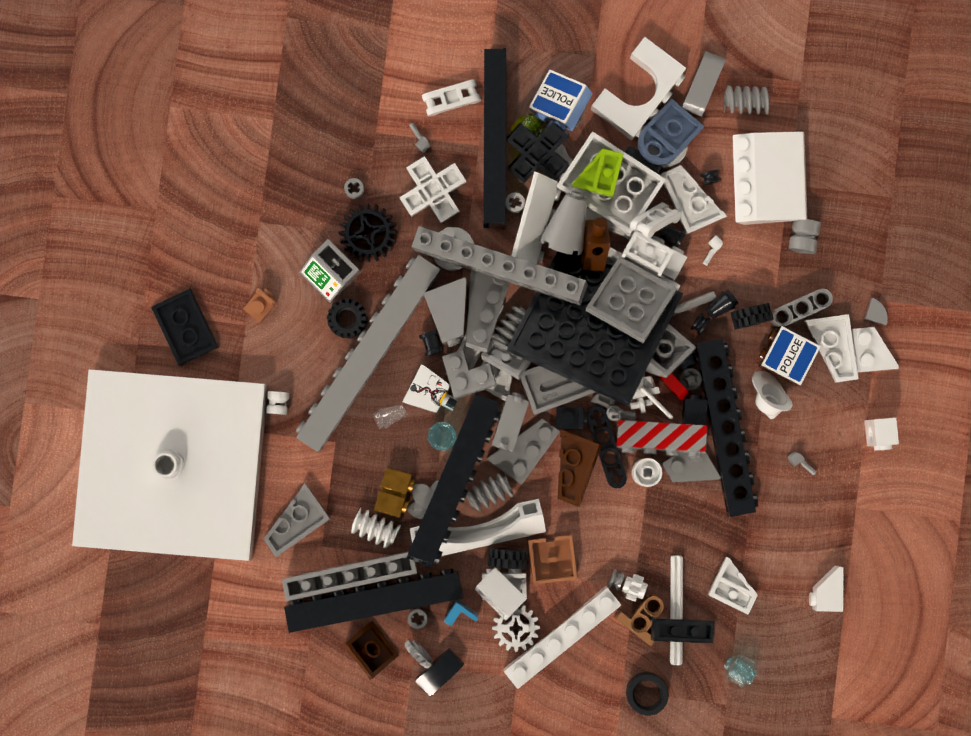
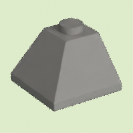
M669 324L646 372L667 378L696 347Z

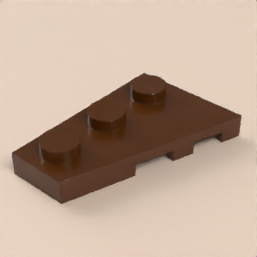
M560 429L561 449H559L558 499L580 507L602 445Z

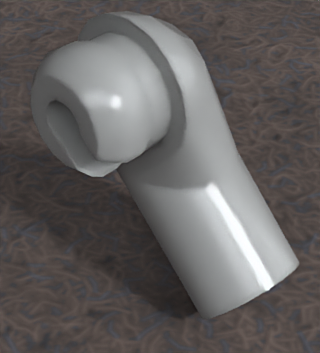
M615 405L607 409L606 414L612 421H635V411H625Z

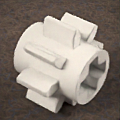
M633 574L632 578L626 577L621 591L626 593V599L636 602L637 598L643 599L648 586L647 583L643 582L644 577Z

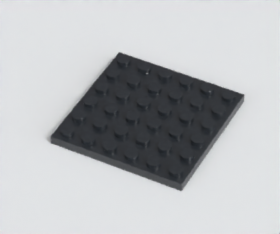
M557 251L549 269L586 280L588 284L581 306L536 291L507 347V351L629 407L683 293L676 290V293L649 336L642 343L586 311L587 305L615 263L607 259L604 271L582 270L581 256L577 255L578 251H573L572 255Z

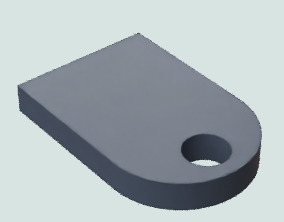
M671 98L640 133L638 138L639 152L646 161L654 165L670 164L703 130L704 126ZM648 147H656L658 149L659 154H650L648 152Z

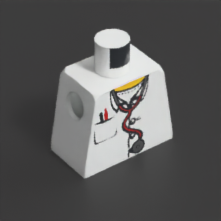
M421 364L403 402L437 413L441 405L453 411L458 399L447 394L450 384Z

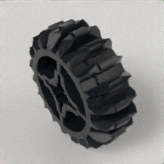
M366 203V210H363L361 205H357L359 210L357 213L351 208L350 213L353 216L350 218L348 215H344V219L348 223H340V226L345 228V230L339 231V235L346 236V238L340 240V243H348L344 247L345 252L352 249L350 257L353 258L358 253V261L361 262L363 257L366 256L367 263L371 262V256H374V259L379 261L377 255L379 253L384 258L387 257L384 249L392 251L393 248L388 245L389 242L393 244L397 242L396 239L391 238V236L398 235L397 230H391L397 224L396 222L388 223L393 216L389 214L384 217L387 210L383 208L379 213V206L375 204L373 210H370L369 203ZM366 216L376 217L384 224L380 226L370 225ZM360 219L361 229L351 235L352 226ZM365 223L367 227L370 229V231L372 229L374 230V232L371 233L372 243L366 235L364 237L362 236L364 233H366ZM386 231L383 243L376 247L375 239L377 235ZM357 240L366 241L370 250H362L352 242Z

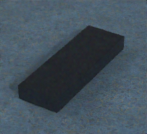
M652 618L651 640L713 643L715 621Z

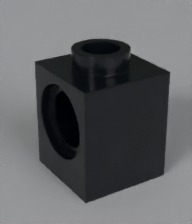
M689 395V399H683L682 424L706 425L708 400H702L701 395Z

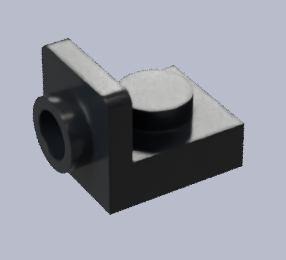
M556 407V429H583V425H587V412H583V407Z

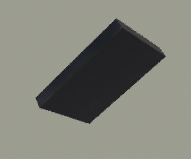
M191 288L151 307L178 366H182L219 348Z

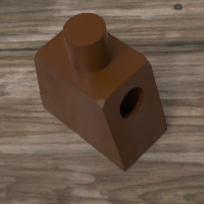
M603 218L588 219L585 223L584 248L580 255L582 270L604 271L610 248L608 223Z

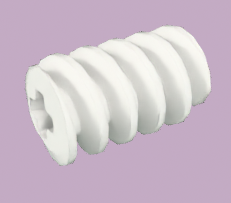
M360 508L352 524L351 533L355 534L360 530L359 537L361 538L367 533L368 541L376 537L375 544L379 545L384 541L383 548L386 549L390 544H393L401 525L393 529V521L385 525L384 517L378 522L376 513L370 518L369 510L361 514Z

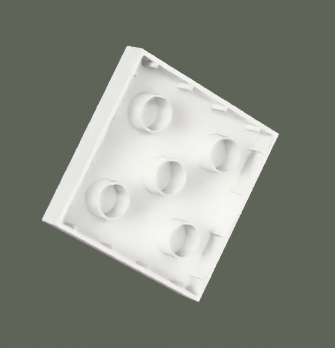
M89 369L72 546L245 561L252 560L268 385Z

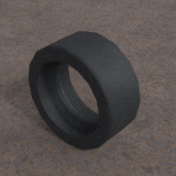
M642 672L632 677L627 684L626 697L634 711L640 715L651 716L664 709L668 703L669 692L667 685L661 677L655 673ZM642 681H652L660 689V698L653 706H641L635 700V688Z

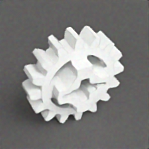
M524 604L521 609L518 608L512 614V618L507 623H502L504 618L501 615L500 618L494 617L493 619L497 625L492 626V630L498 632L493 635L494 639H501L498 643L499 646L504 643L507 644V651L511 646L514 647L515 652H518V647L520 646L525 651L527 643L530 645L534 644L532 637L538 638V634L534 632L540 629V625L534 624L538 617H531L533 610L531 609L526 612V605ZM520 614L526 616L530 623L523 622L520 619ZM515 618H517L518 625L522 626V629H518L517 637H515L513 629H510V626L514 625ZM502 632L508 633L512 637V641L507 640ZM525 632H530L527 638L520 641V637Z

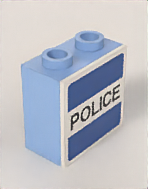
M549 69L529 108L535 114L534 118L538 121L546 123V121L550 122L553 120L563 130L567 129L572 132L593 93L585 84Z

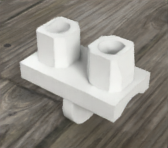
M652 376L643 378L644 387L652 395L660 393L659 387H655ZM637 391L633 399H637L638 402L630 403L631 410L639 408L641 414L646 413L645 407L653 405L650 399L643 400V397H646V395L642 391Z

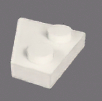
M875 327L851 329L857 372L899 369L897 362Z
M725 557L708 592L709 596L747 615L758 595L728 557Z

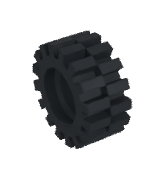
M349 298L340 299L338 302H334L328 310V326L334 334L341 338L351 339L355 336L357 337L367 325L365 309L356 300ZM345 310L352 311L356 317L355 323L350 327H344L339 322V315Z
M769 303L731 312L735 330L773 320Z
M489 548L488 566L505 569H527L529 551Z

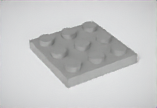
M619 256L587 305L586 311L644 343L676 293L677 288Z

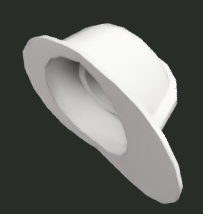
M758 370L754 372L752 382L757 391L755 403L758 409L770 419H774L782 411L791 410L793 406L792 401L778 380L766 371Z

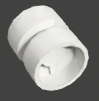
M643 458L634 463L631 475L638 485L651 487L660 481L662 468L654 459Z

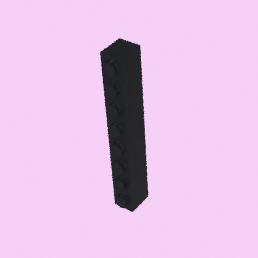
M477 393L475 394L407 555L408 559L432 568L433 563H439L443 553L439 550L442 542L447 544L452 532L448 530L451 522L455 523L460 511L456 510L459 502L464 503L468 490H465L467 482H473L477 472L473 469L476 462H481L485 453L482 450L484 442L489 443L493 431L490 430L492 422L497 424L502 411L498 410L500 403Z
M453 568L440 570V575L432 576V573L429 572L419 574V579L410 580V577H403L397 579V583L394 584L383 581L375 583L376 587L367 589V585L354 587V592L345 593V589L333 591V596L324 597L323 594L310 596L311 600L302 602V598L290 600L289 604L284 606L288 631L291 633L463 599L459 572H454Z

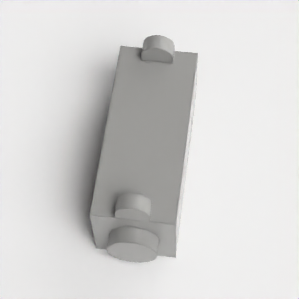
M515 392L512 395H507L491 446L513 452L529 401L525 400L526 396Z

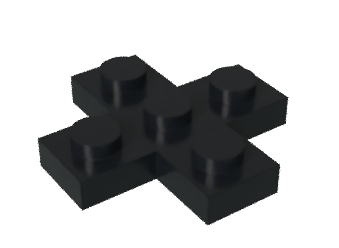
M553 120L538 135L534 134L520 122L506 137V141L520 152L516 159L507 167L508 171L523 183L538 168L551 179L557 180L570 166L564 158L555 152L569 137L568 133Z

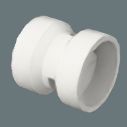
M268 391L269 405L266 406V413L288 415L286 403L289 400V393Z

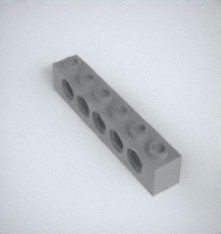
M409 551L285 577L282 579L286 601L416 574L418 572L417 564L415 561L407 558Z

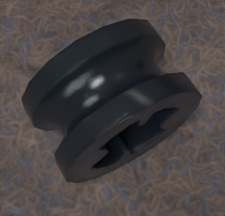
M712 170L700 174L701 178L704 179L702 184L710 185L722 181L721 177L718 176L720 171Z
M702 313L690 328L691 330H696L698 335L702 333L710 321V318H704Z

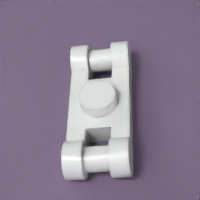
M476 80L465 81L423 94V102H426L428 108L426 109L427 116H435L445 111L481 102V96L477 94ZM468 90L469 96L463 98L461 91ZM440 98L442 104L436 106L434 99Z
M662 202L635 217L630 224V228L636 232L641 231L643 236L651 238L661 228L672 222L677 223L682 213L676 209H670L669 205Z

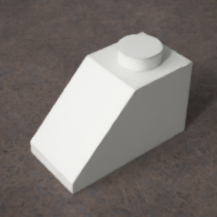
M834 566L813 586V592L809 593V605L812 606L813 610L843 612V567Z

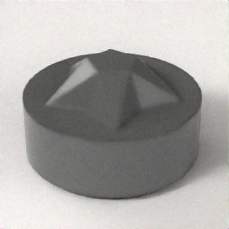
M689 368L680 374L679 382L687 390H695L700 386L702 377L696 369Z

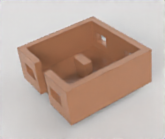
M572 535L555 536L553 541H546V538L528 540L533 585L577 580Z

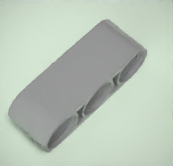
M708 51L705 52L682 108L702 117L726 61L725 58Z
M827 289L816 290L773 310V320L770 322L775 327H785L831 305L833 296ZM818 294L825 296L826 302L824 305H820L816 301ZM798 303H803L806 306L804 314H800L796 310ZM779 311L786 315L784 323H780L776 319V314Z

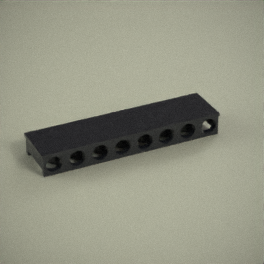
M506 48L484 49L483 228L505 229Z

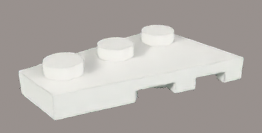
M681 165L660 175L666 179L664 185L674 208L682 213L680 221L686 231V235L727 217Z
M849 314L805 320L804 322L815 344L821 346L819 351L835 383L859 379Z

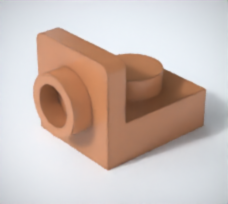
M257 288L256 294L243 310L261 323L276 306L277 303L273 300L275 296L266 288L263 291Z

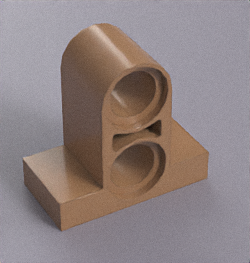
M648 595L641 601L630 617L621 610L614 617L648 645L652 646L655 641L651 640V634L647 631L652 626V618H658L662 613L664 604L658 596ZM650 600L658 601V608L655 611H649L647 608ZM638 617H642L645 620L642 628H635L633 625L634 620Z

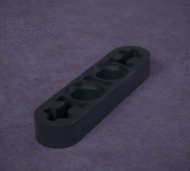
M594 406L587 412V421L594 442L602 445L599 452L602 468L608 484L616 489L621 488L626 484L627 476L606 411L602 407ZM593 410H597L598 413L602 412L603 416L600 417L601 424L605 422L607 427H600L594 431L593 426L598 425L596 420H592L590 417L593 415ZM602 430L609 433L610 438L606 443H600L597 439V434ZM608 451L614 452L616 455V461L613 464H607L604 461V455ZM619 464L620 469H616L618 475L623 476L619 485L616 482H611V478L614 475L612 470L607 472V467H615Z

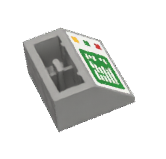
M327 239L312 254L299 273L331 303L361 272Z

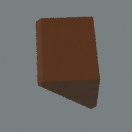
M373 621L343 644L370 680L399 656Z

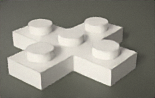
M425 156L406 167L417 187L399 198L411 217L430 206L442 224L460 212L449 195L450 192L466 183L465 178L455 163L438 174L434 172Z

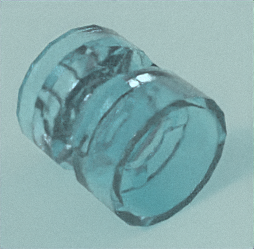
M446 422L434 424L428 432L430 445L440 451L452 448L457 439L454 427Z

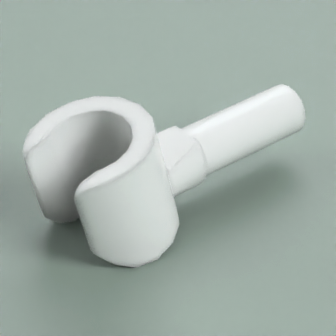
M715 236L708 242L712 249L703 261V264L706 266L723 244L718 236Z

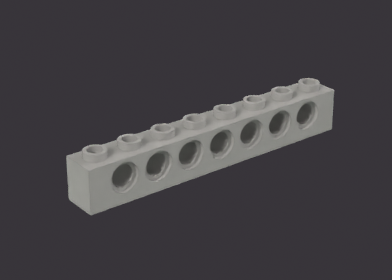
M420 226L411 246L418 253L580 306L588 286L586 280Z

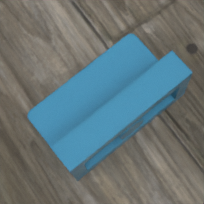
M456 600L445 616L444 622L452 626L461 612L477 621L479 614L461 601Z

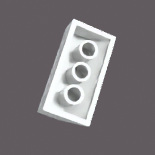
M534 172L511 255L534 264L542 263L544 251H540L542 247L540 239L548 225V221L550 222L556 212L555 209H552L554 201H559L561 190L556 187L559 183L558 181L538 172Z

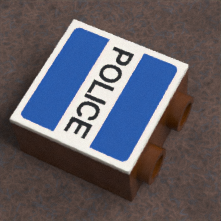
M783 326L778 327L777 330L773 329L768 337V341H770L767 349H762L757 359L760 361L758 366L795 386H801L821 346Z

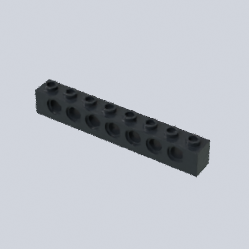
M723 339L695 344L699 372L702 377L704 398L708 400L707 413L718 471L721 477L720 481L727 516L734 517L755 513V507H758L757 495L752 493L751 486L754 485V478L752 472H748L747 464H750V457L748 451H744L743 442H746L744 429H740L739 425L742 416L740 408H736L735 399L738 398L736 387L732 386L731 378L733 377L732 365L727 363L726 356H729L728 344L724 343ZM711 357H717L720 360L718 369L710 366L709 361ZM716 378H720L724 382V388L721 391L714 387V380ZM720 400L727 401L728 409L726 412H721L718 409V402ZM725 421H729L733 427L729 434L724 433L722 430V424ZM729 443L736 445L737 451L734 455H729L726 452V446ZM734 464H737L741 469V473L737 477L732 476L730 473V468ZM738 486H742L745 490L744 496L740 499L734 494Z

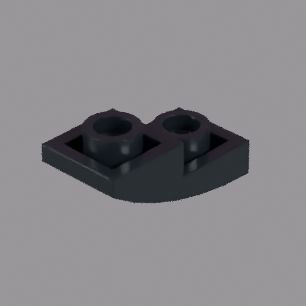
M450 648L433 661V665L424 670L415 679V682L429 696L441 688L464 666V662Z

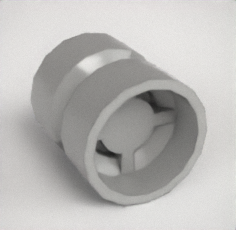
M810 219L793 221L792 232L795 235L790 237L788 250L804 254H816L818 240L815 237L820 233L821 222Z

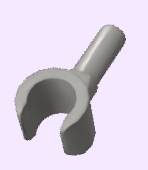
M411 123L409 126L419 139L415 146L424 153L430 147V144L422 136L415 124Z
M793 452L787 457L794 467L800 463L812 475L816 474L817 471L806 463L800 453Z

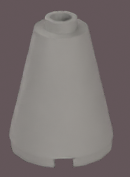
M578 191L566 193L541 236L540 242L542 244L546 241L549 243L548 247L553 250L571 255L573 251H578L577 255L582 254L587 199L584 198L583 193Z

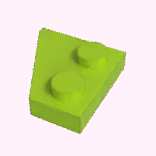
M602 148L578 178L574 180L571 187L613 198L624 154Z

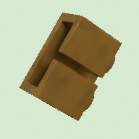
M387 467L374 510L396 517H401L402 513L406 514L409 501L405 499L407 492L412 493L415 480L411 479L413 474Z

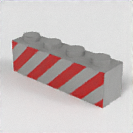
M618 420L617 448L622 449V453H635V450H644V454L657 455V451L666 452L667 456H679V453H688V457L701 458V454H706L708 427L707 425Z

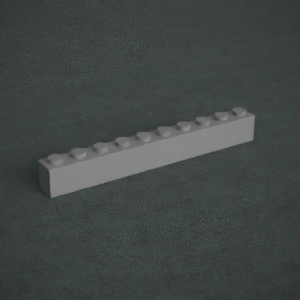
M420 255L416 259L414 257L411 258L406 266L408 271L405 276L400 275L394 284L396 289L392 295L389 293L386 295L381 303L384 307L380 313L377 311L374 313L369 321L372 325L368 331H362L357 339L360 343L356 349L351 348L345 359L347 362L344 367L339 366L333 375L335 380L332 385H326L320 394L323 398L319 404L315 402L309 410L308 414L311 416L307 422L302 421L296 432L299 434L296 438L315 451L321 452L424 298L423 293L428 292L440 274L441 269Z

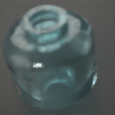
M742 654L736 655L734 659L729 657L724 665V669L727 670L726 678L740 687L750 686L758 673L756 663Z

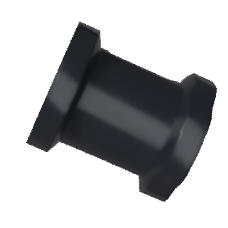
M668 224L663 227L659 238L672 243L678 248L686 231L683 230L681 232Z
M437 330L419 335L426 349V357L444 351L443 347L440 346Z

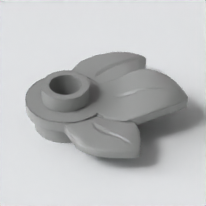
M439 481L434 482L431 488L424 484L414 485L412 495L415 502L407 508V511L412 516L423 519Z

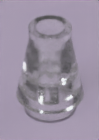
M403 404L377 409V412L373 413L378 429H386L407 416Z

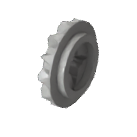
M408 639L405 642V648L421 666L429 668L433 665L431 656L417 641Z

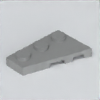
M541 419L518 436L513 452L500 449L488 457L487 460L522 485L560 431L544 419Z
M304 483L263 540L275 557H277L331 518L307 484Z

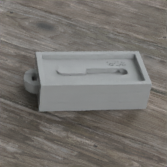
M541 366L525 371L520 377L533 415L595 393V391Z

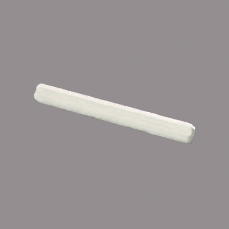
M680 555L671 556L670 619H683V557ZM670 642L671 665H682L683 642Z

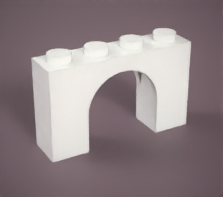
M646 37L642 39L632 52L630 59L652 76L655 82L654 97L646 104L632 106L624 103L607 89H604L591 107L594 113L631 141L635 136L639 138L640 133L645 127L644 124L648 119L652 120L660 111L657 108L661 102L667 103L673 94L670 91L674 85L679 87L686 78L684 75L686 67Z

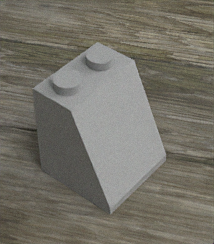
M465 278L423 293L443 346L448 344V347H453L460 344V339L464 338L467 281Z

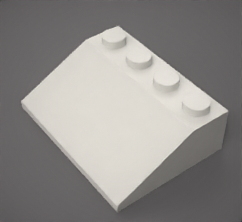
M592 131L556 187L565 193H571V191L583 193L584 198L587 199V207L630 235L633 231L630 228L632 220L646 211L666 179ZM602 148L624 154L613 198L571 187L574 180L578 178Z
M767 132L733 135L736 223L750 225L807 220L804 132Z

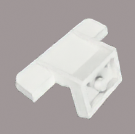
M635 231L623 254L611 247L609 248L608 260L615 263L620 256L676 287L677 291L681 286L662 275L674 251L661 243Z

